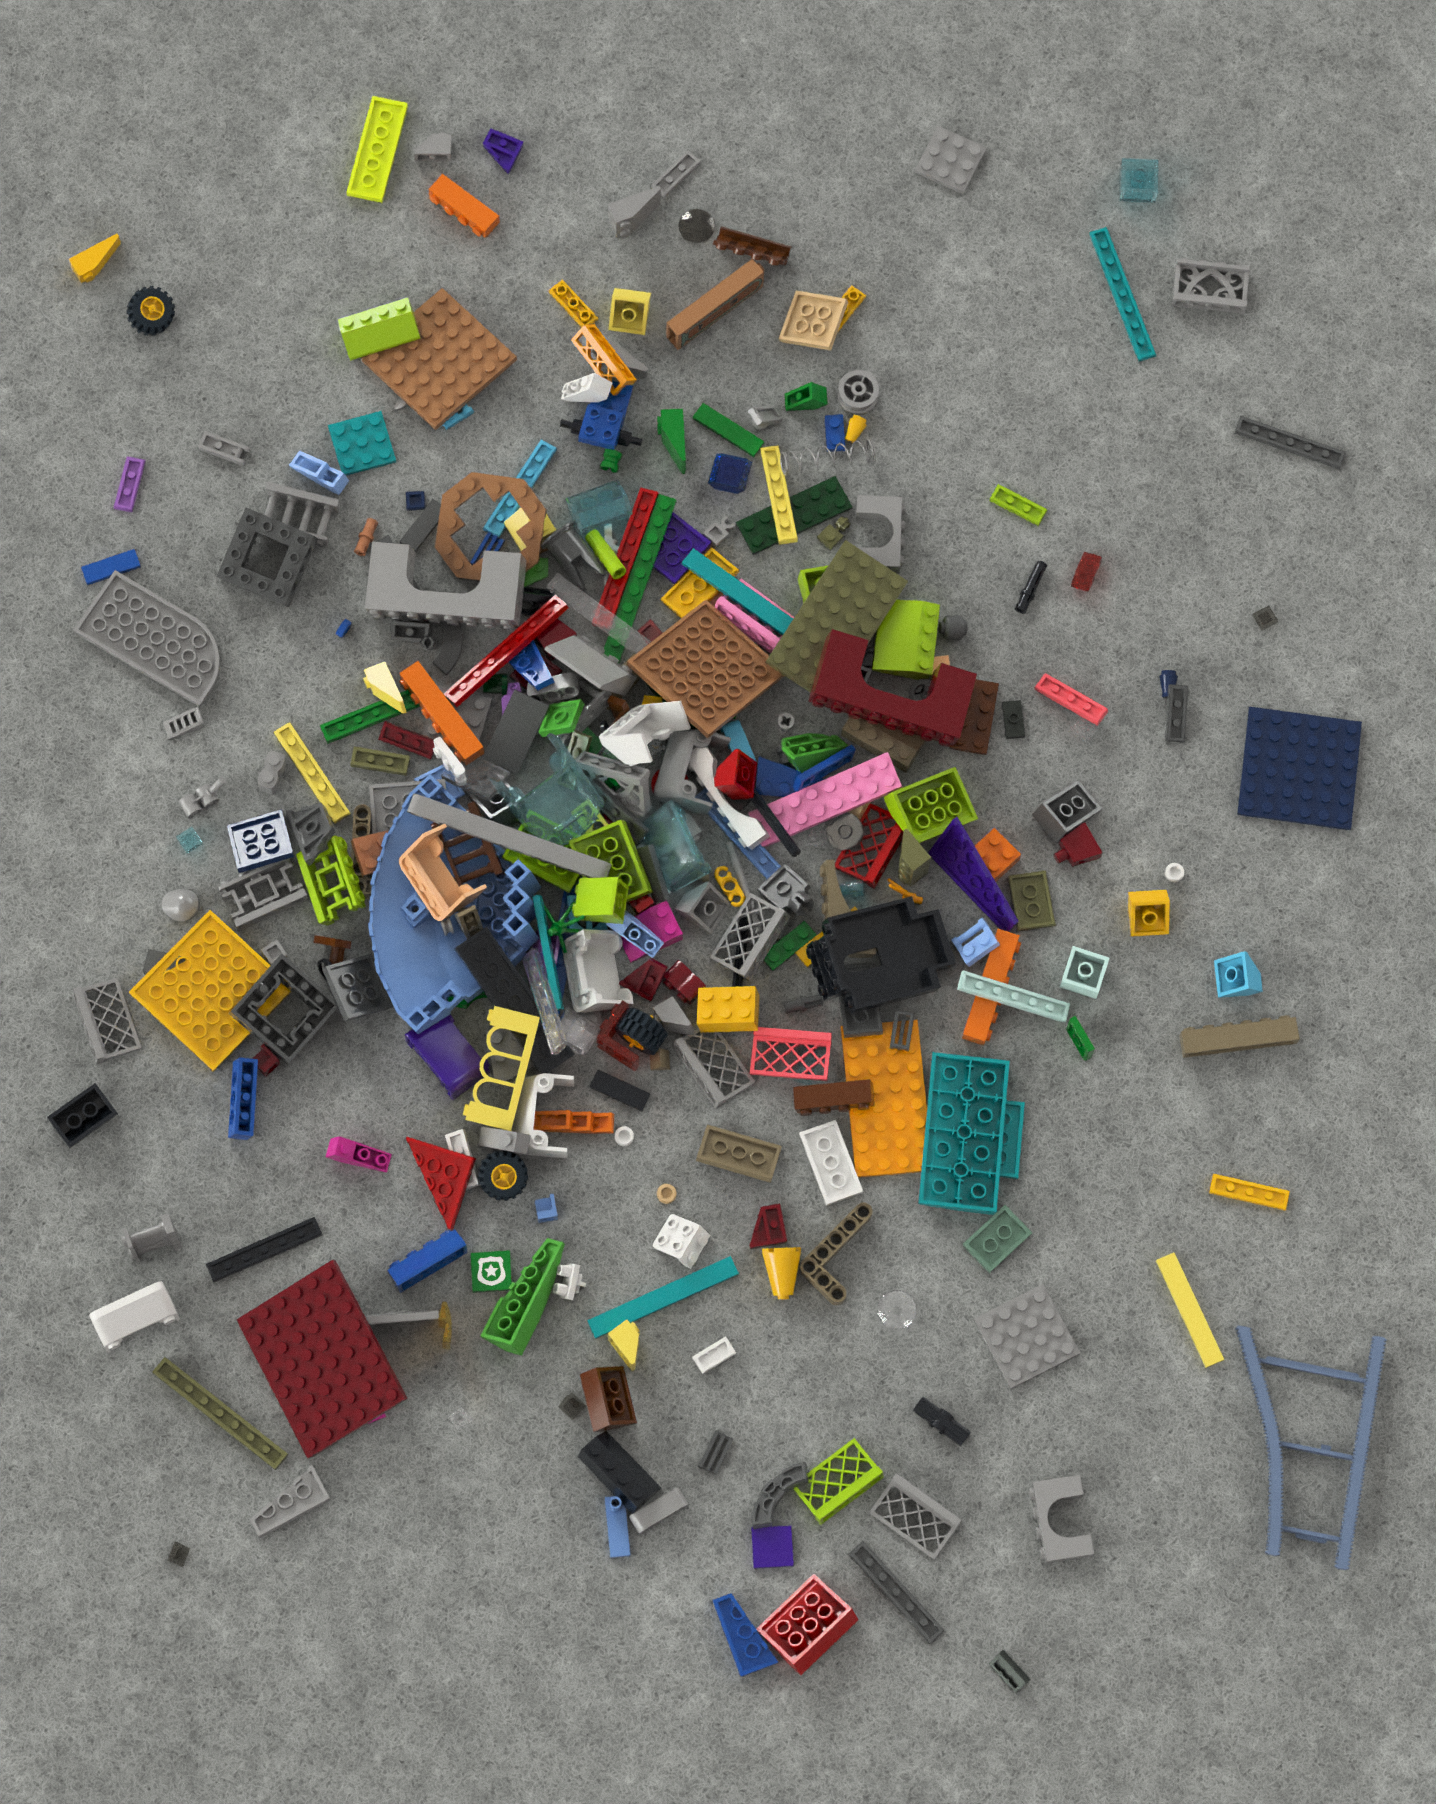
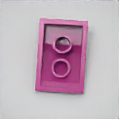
M667 900L635 916L664 942L659 950L683 940V933ZM621 936L623 941L622 947L630 963L647 956L645 952Z

